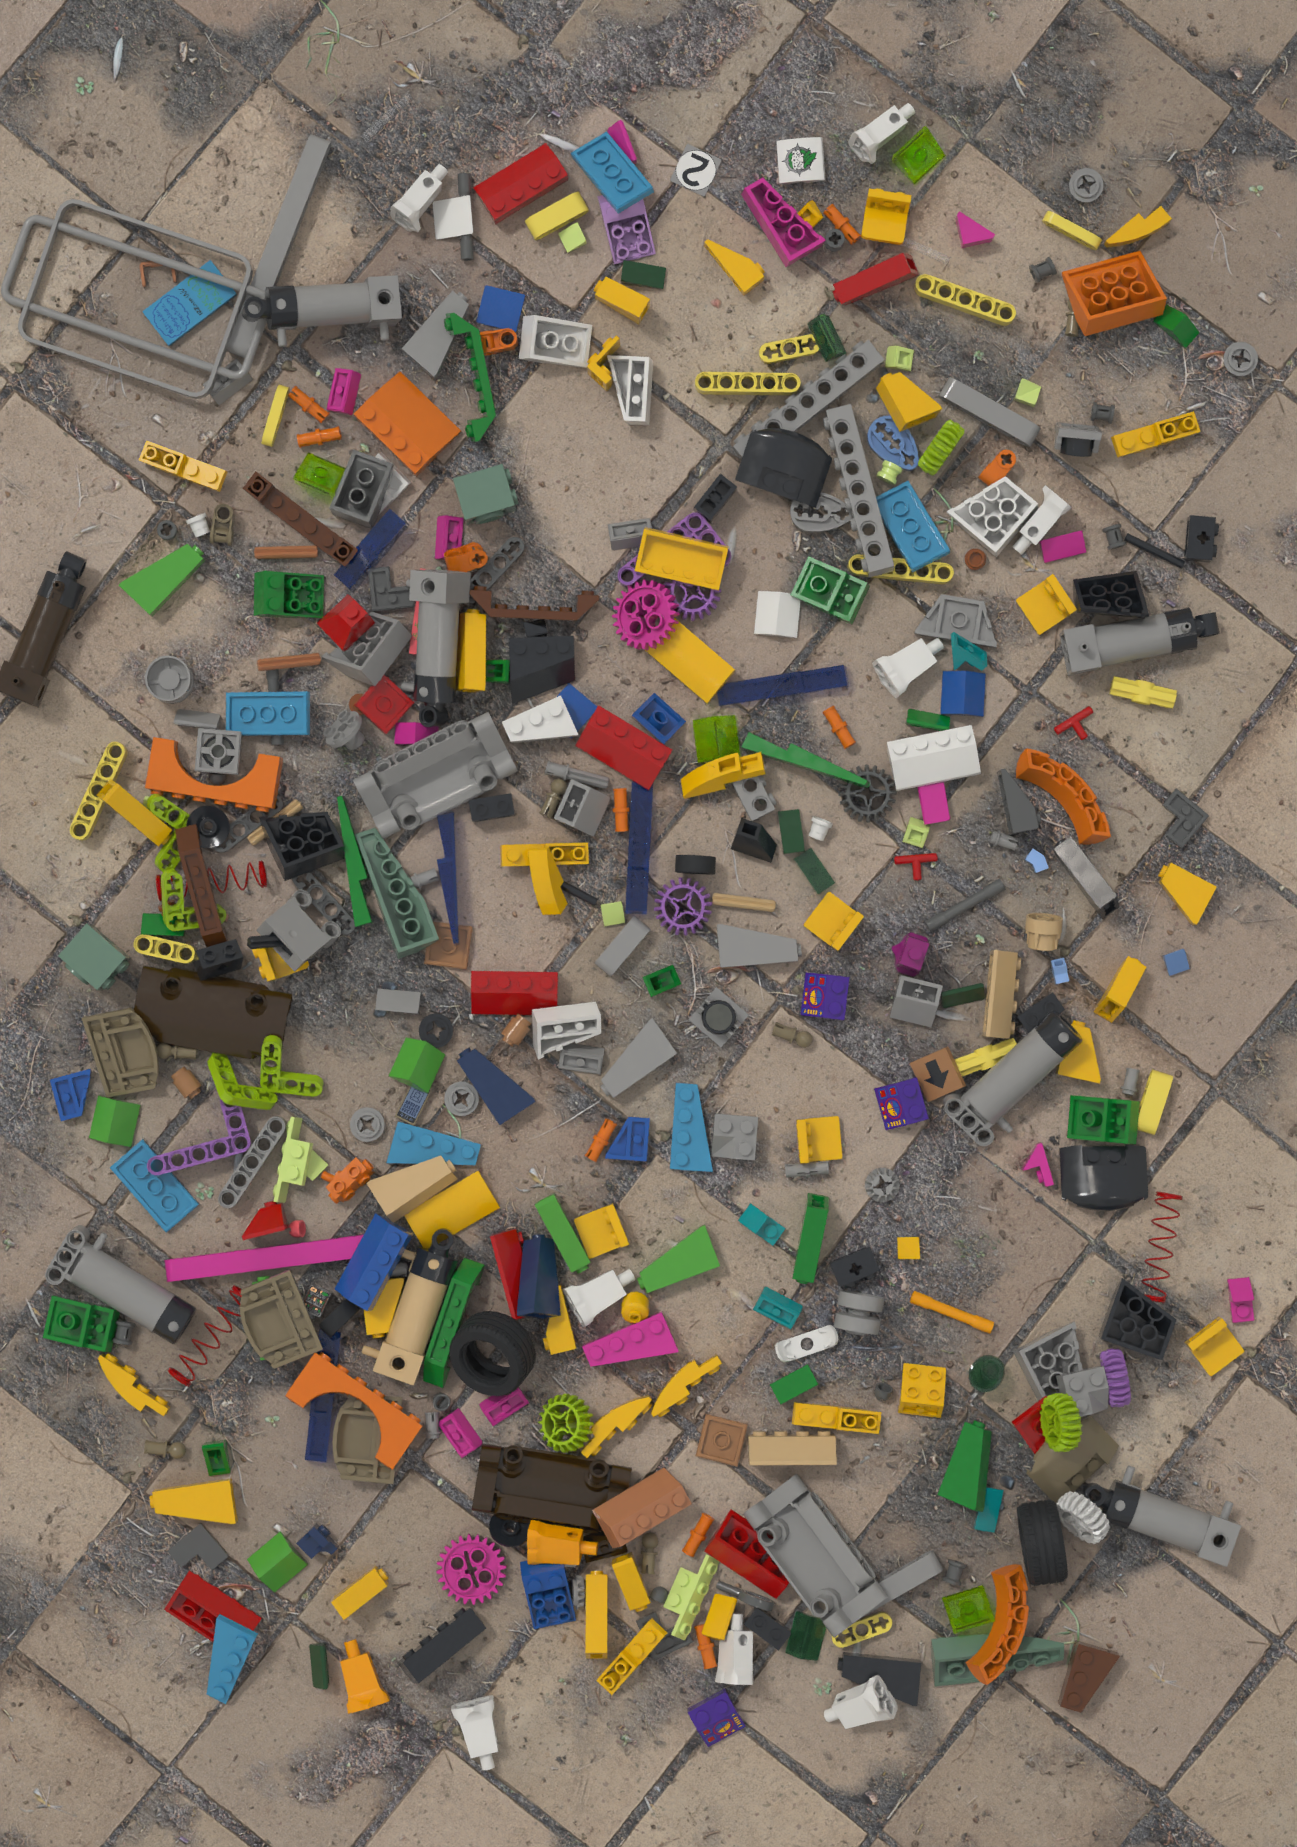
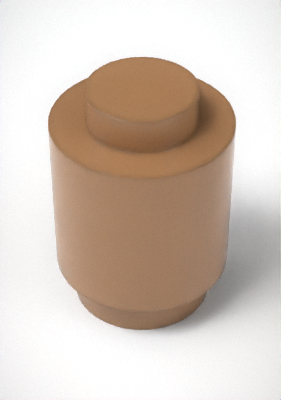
M517 1014L515 1018L512 1017L501 1032L504 1035L502 1040L512 1047L514 1044L519 1046L530 1031L529 1027L532 1023Z
M185 1066L171 1076L174 1080L172 1083L184 1098L189 1096L190 1099H193L201 1092L199 1088L202 1084L191 1070H187Z

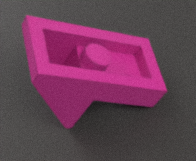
M1041 1142L1036 1143L1021 1170L1024 1171L1038 1167L1039 1170L1036 1171L1038 1182L1043 1183L1045 1187L1054 1185L1043 1144Z
M1249 1277L1227 1279L1232 1323L1254 1321L1252 1303L1254 1295Z

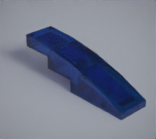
M389 509L356 547L358 552L346 567L341 565L334 576L348 589H351L374 564L378 556L388 547L392 539L402 530L406 523Z

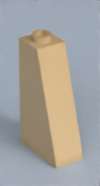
M438 1156L370 1180L366 1184L386 1216L394 1223L456 1181L457 1177L453 1173L456 1171V1168L450 1160L445 1161L442 1156Z

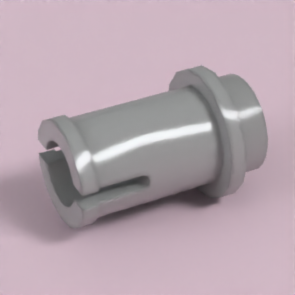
M1001 830L992 832L990 843L993 846L999 845L1015 851L1018 837L1003 834Z
M435 868L417 875L413 873L414 876L410 877L414 886L421 889V886L439 881Z
M1126 1068L1124 1085L1121 1086L1123 1094L1135 1096V1092H1138L1136 1086L1140 1070Z
M439 1412L425 1413L426 1432L424 1434H426V1439L439 1438V1434H441L438 1425Z

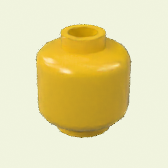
M635 1291L623 1297L621 1314L624 1320L634 1324L648 1318L649 1299L646 1295Z

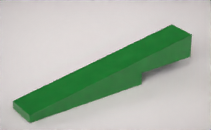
M749 732L741 746L744 751L753 754L761 752L763 757L865 788H868L870 785L867 780L792 743L785 750Z
M339 796L337 797L354 924L357 928L373 923L360 882L368 879V875L355 838L344 797Z

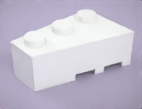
M607 355L624 421L628 425H649L653 360L650 357Z
M561 696L502 722L511 743L579 737Z
M596 1002L532 1009L533 1047L538 1059L543 1058L544 1054L551 1051H560L563 1049V1046L575 1042L577 1044L601 1034V1014Z

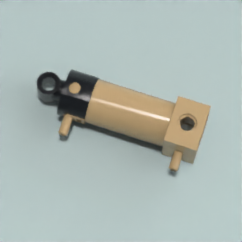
M438 1229L433 1234L432 1243L428 1249L417 1247L416 1252L405 1249L402 1257L412 1260L387 1337L383 1341L380 1351L368 1346H364L362 1349V1354L377 1359L373 1368L374 1372L413 1386L416 1383L426 1355L425 1350L458 1260L448 1255L450 1247L454 1243V1235L449 1229ZM444 1233L449 1237L447 1245H440L438 1243L437 1236ZM397 1357L402 1358L405 1366H396L394 1359Z

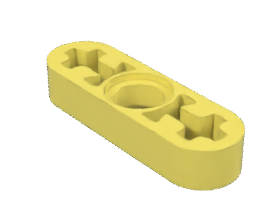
M1047 211L1042 220L1045 225L1092 250H1097L1102 242V239L1054 212Z
M809 334L765 343L759 350V358L762 362L771 364L814 355L820 349V339L816 335ZM809 339L813 343L816 342L817 345L814 346L813 350H810L809 347L802 348L803 353H799L800 347L797 341H801V345H806ZM788 343L796 347V352L792 355H787L783 350L784 346ZM780 345L782 357H778V353L772 354L771 359L763 356L766 348H770V351H776V346Z
M279 384L276 389L261 444L270 447L274 445L287 402L289 387Z
M878 1612L861 1618L848 1627H852L855 1639L851 1640L850 1635L845 1637V1642L841 1643L840 1640H836L832 1636V1641L837 1647L844 1648L889 1631L892 1627V1619L886 1612ZM879 1617L888 1619V1622L885 1623L886 1627L882 1628L881 1625L874 1626L876 1631L872 1632L869 1620H872V1623L875 1624L879 1622ZM857 1625H867V1634L863 1636L856 1633ZM847 1628L842 1633L847 1634L850 1632Z

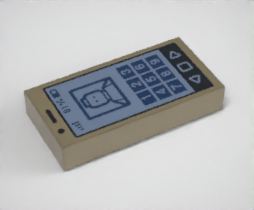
M410 1086L395 1117L415 1126L434 1087L431 1086L427 1094Z

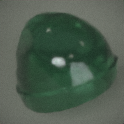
M983 1355L972 1363L969 1369L968 1379L970 1384L979 1392L994 1391L1004 1379L1005 1366L996 1356Z

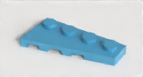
M676 1083L670 1169L713 1172L698 1085Z
M398 1121L386 1163L418 1164L442 1156L445 1161L450 1160L453 1165H476L481 1144Z
M221 1614L216 1619L207 1695L226 1704L258 1633Z

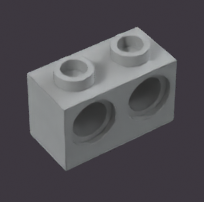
M762 775L732 783L752 822L775 810L774 805L777 803L771 793H766L764 786L767 784ZM748 780L754 781L757 785L756 790L753 792L746 791L744 788L745 782ZM758 799L764 800L766 802V809L763 811L756 810L754 802Z

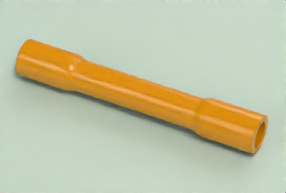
M915 1290L911 1295L909 1302L941 1313L988 1334L993 1329L994 1322L978 1315H972L934 1300L932 1297Z

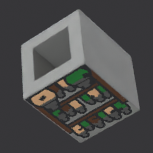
M315 1284L310 1286L304 1299L312 1319H315L316 1316L319 1318L322 1316L332 1292Z

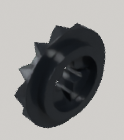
M430 1014L421 1021L419 1036L422 1041H427L435 1048H440L451 1040L453 1025L442 1014ZM433 1021L437 1027H445L444 1030L439 1032L440 1040L437 1039L435 1034H427V1032L433 1029Z

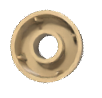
M1048 913L1027 914L1025 930L1028 947L1041 951L1057 949L1058 940L1062 933L1063 918Z

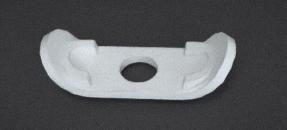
M827 1325L777 1342L775 1345L776 1354L782 1362L793 1361L837 1345L838 1334L832 1325ZM804 1338H810L813 1341L812 1349H802L801 1341Z

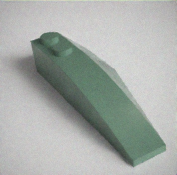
M372 828L355 834L373 892L397 958L400 959L417 953L438 941L439 937L425 899L402 869L401 864L396 860L377 829Z
M989 1634L931 1639L934 1686L980 1682L974 1677L965 1662L980 1650ZM1023 1636L1017 1653L1011 1656L1005 1665L1006 1669L1004 1671L1016 1669V1672L1025 1670L1031 1664L1038 1667L1064 1660V1643Z

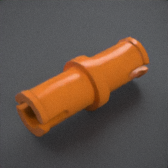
M831 204L826 208L827 210H824L823 214L834 224V229L841 230L851 245L858 241L857 238H861V234L849 223V218L844 217L834 204Z
M297 386L291 390L293 392L288 394L289 398L302 407L303 412L307 411L320 423L329 415V412L315 402V398H310Z
M339 426L324 430L318 428L314 432L297 434L299 448L315 444L321 446L325 442L342 440Z
M831 706L823 711V715H825L832 727V733L837 735L843 748L847 749L854 745L856 741L846 727L848 724L846 721L843 722L835 706Z
M627 788L613 789L615 832L629 831L628 812L630 810L627 807Z
M605 1118L599 1132L594 1134V1140L584 1156L597 1162L604 1147L608 1146V1140L618 1124Z
M706 1513L701 1514L702 1516L695 1528L691 1529V1535L682 1549V1552L691 1557L695 1556L701 1542L707 1538L705 1535L715 1520Z
M704 1624L694 1626V1629L696 1630L699 1643L697 1648L698 1651H701L704 1669L717 1667L713 1647H715L714 1642H711V1638L702 1635Z

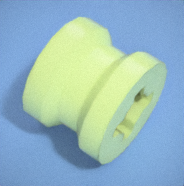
M884 460L882 463L883 468L881 471H878L876 476L889 484L895 485L897 482L896 478L903 469L892 462Z

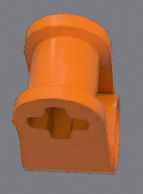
M505 328L480 332L484 356L511 351L518 345V337L512 329ZM506 335L514 337L513 342L509 345L503 343V338Z
M1002 450L986 466L978 478L987 486L1002 479L1016 462L1015 454L1010 450ZM1001 455L1003 457L1008 455L1010 457V464L1006 463L1005 465H1003L1001 463L1003 460L1001 458Z
M477 542L452 548L444 553V559L449 571L468 572L483 567L488 560L486 552L483 551V548Z

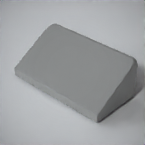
M235 359L225 368L238 371L242 365ZM249 374L238 380L218 375L210 395L220 405L251 382L252 378ZM208 381L203 384L204 387H206Z
M650 518L608 524L611 549L620 550L640 547L644 528L652 529Z
M178 709L174 723L178 726L219 730L220 715Z
M378 989L375 1010L419 1014L421 992Z
M572 1043L563 1046V1049L560 1051L558 1068L601 1075L604 1048Z

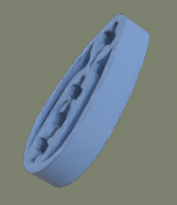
M891 416L879 417L870 425L867 433V442L870 449L880 459L892 462L906 471H912L917 467L919 461L918 450L909 429L899 432ZM876 424L880 426L884 424L886 426L884 431L887 434L890 432L893 434L891 438L894 442L897 440L900 442L898 445L900 449H891V442L889 440L883 441L884 434L876 432ZM904 455L908 458L911 456L914 457V460L912 461L914 465H905Z

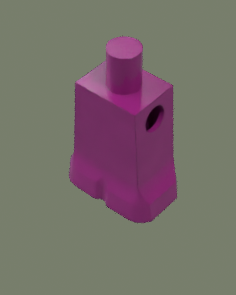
M910 932L898 944L892 946L891 950L895 957L894 965L897 973L912 978L920 973L929 947L927 937Z

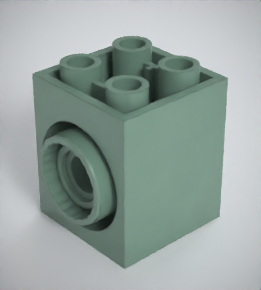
M503 464L453 478L467 525L488 523L502 518L506 513L516 511L515 505L519 504L515 489L510 490L509 484H513L508 468L504 469Z
M88 923L85 924L58 955L66 963L65 967L86 985L90 984L100 991L111 988L116 982L114 977L118 973L122 974L130 966L128 961L131 959L94 925Z

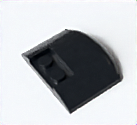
M779 428L752 430L735 481L816 508L832 457L828 456L818 443L797 432Z
M1125 1144V1146L1082 1147V1145L1059 1148L1062 1200L1066 1201L1068 1199L1077 1204V1207L1083 1209L1115 1211L1132 1207L1143 1198L1144 1200L1148 1198L1146 1147Z

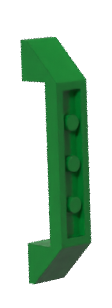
M446 313L444 326L450 335L467 332L465 344L466 348L470 349L472 358H469V365L471 371L475 373L476 379L473 380L475 391L479 393L480 400L477 401L480 414L483 413V417L467 420L468 425H465L467 438H470L472 442L480 441L496 416L480 332L457 314Z
M464 1258L453 1275L424 1359L423 1381L444 1388L451 1368L447 1366L450 1358V1343L460 1328L473 1286L479 1285L485 1267L484 1264Z

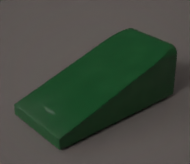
M624 260L621 284L663 289L666 268Z
M799 809L779 811L778 818L783 854L805 852Z

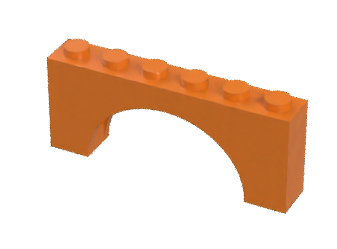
M153 737L145 788L151 790L150 794H160L163 796L164 792L172 793L173 798L184 799L185 795L193 796V801L205 802L206 799H212L214 804L226 806L227 802L235 803L237 808L248 809V805L256 806V811L269 812V809H275L283 758L259 754L253 769L244 778L232 784L213 786L203 784L189 775L180 761L177 741Z
M322 1352L319 1355L314 1353L285 1397L302 1409L313 1399L329 1393L350 1395L363 1402L373 1412L380 1427L381 1443L375 1459L393 1470L422 1428V1425L419 1424L421 1420L411 1413L407 1416L401 1412L403 1407L394 1401L391 1404L385 1401V1395L374 1389L372 1392L366 1388L367 1383L361 1378L356 1377L353 1379L348 1375L350 1371L340 1364L337 1367L331 1364L330 1361L332 1359Z

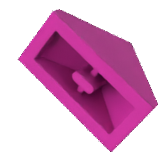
M960 211L958 212L955 220L962 248L992 242L995 237L994 233Z
M418 722L396 723L394 744L412 745L438 732L439 726L425 727Z

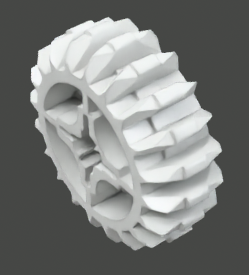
M1071 1491L1059 1498L1056 1505L1060 1522L1063 1523V1526L1069 1532H1072L1075 1537L1077 1536L1087 1543L1096 1544L1104 1539L1110 1528L1109 1520L1106 1518V1514L1102 1513V1510L1096 1506V1503L1091 1502L1090 1498L1087 1499L1082 1494L1079 1495L1077 1492L1073 1493Z

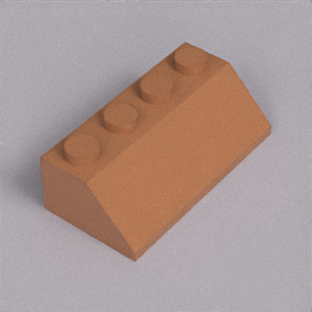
M662 1468L594 1508L592 1511L612 1548H617L625 1545L692 1503L682 1485L665 1468Z

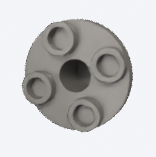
M341 711L337 720L324 730L323 735L326 737V743L332 748H338L345 744L350 750L358 749L365 739L364 734L359 731L362 717L356 711Z

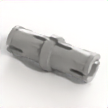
M828 1160L785 1164L786 1178L806 1176L808 1178L810 1175L829 1174Z

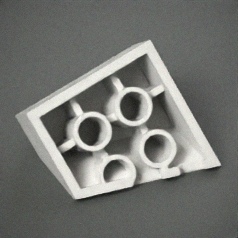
M1005 476L975 496L966 499L955 508H951L947 513L965 532L997 557L1039 508L1035 500Z

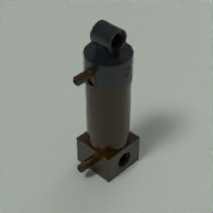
M66 551L58 567L59 573L46 571L9 662L4 660L0 669V692L39 708L50 683V680L47 679L48 673L86 590L85 586L77 583V579H80L87 559Z

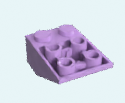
M603 195L597 196L614 264L622 263L624 260L630 261L656 254L643 199L618 214Z

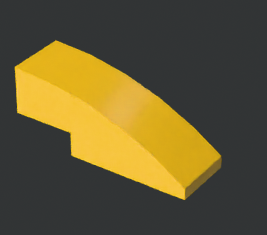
M1162 206L1157 208L1146 219L1138 213L1108 238L1104 246L1106 248L1117 247L1142 240L1170 223L1172 218Z
M549 847L530 848L531 878L542 915H561L568 903L560 887L564 881Z

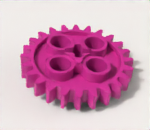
M643 580L642 584L636 581L635 588L628 585L629 592L621 591L623 598H616L620 604L619 606H613V609L617 610V614L612 615L613 618L617 619L613 626L619 627L616 634L622 635L620 640L627 642L628 646H634L638 650L641 648L649 650V646L656 649L657 643L664 645L663 638L671 639L668 634L669 631H676L672 625L679 623L677 620H674L675 616L680 615V613L674 611L679 604L672 603L676 596L669 595L671 590L668 588L664 589L665 585L661 583L657 585V582L653 580L650 583L647 580ZM655 597V603L651 606L650 602ZM636 604V610L632 613V606ZM660 617V623L656 626L655 622ZM639 624H641V629H640V631L637 633V632H636L637 626H638Z
M468 1533L467 1540H464L460 1535L458 1543L452 1539V1547L444 1546L447 1554L440 1552L439 1556L444 1560L437 1561V1565L442 1566L441 1569L436 1571L437 1574H442L438 1582H445L442 1590L449 1588L448 1597L455 1594L456 1602L461 1597L464 1604L467 1603L468 1599H471L472 1604L475 1605L477 1598H479L481 1603H484L485 1595L492 1599L491 1591L498 1593L499 1590L496 1585L503 1586V1582L499 1578L506 1577V1574L501 1572V1570L505 1569L507 1565L500 1564V1562L505 1559V1556L498 1557L501 1549H493L494 1541L488 1545V1537L480 1541L479 1534L476 1535L475 1539H472L470 1533ZM481 1550L484 1558L480 1561L475 1560L472 1557L473 1551ZM464 1551L468 1552L472 1567H477L474 1574L479 1587H475L472 1573L466 1571L468 1569V1562ZM459 1557L463 1560L464 1565L456 1568L452 1565V1559ZM486 1570L490 1572L491 1579L488 1581L481 1580L479 1577L481 1571ZM461 1578H468L471 1582L470 1587L462 1588L459 1585V1580Z

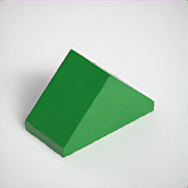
M1169 305L1165 306L1163 315L1157 316L1153 320L1157 326L1184 349L1200 333L1186 314Z
M486 660V683L509 684L510 660Z
M674 965L642 977L650 997L681 985Z
M227 1440L205 1442L202 1445V1451L209 1476L231 1473Z

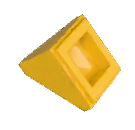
M813 200L809 201L797 213L813 228L823 218Z
M897 1237L898 1259H920L919 1237Z

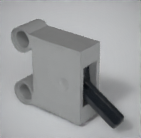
M299 889L290 897L285 905L260 925L257 932L261 936H250L247 939V946L250 949L273 948L295 972L321 949L330 947L341 935V929L333 921H328L319 928L304 912L312 902L311 895L307 891Z

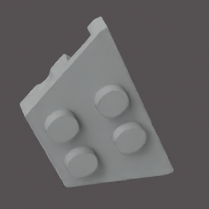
M941 594L914 632L917 635L951 640V634L955 632L973 644L997 647L985 603L979 600Z

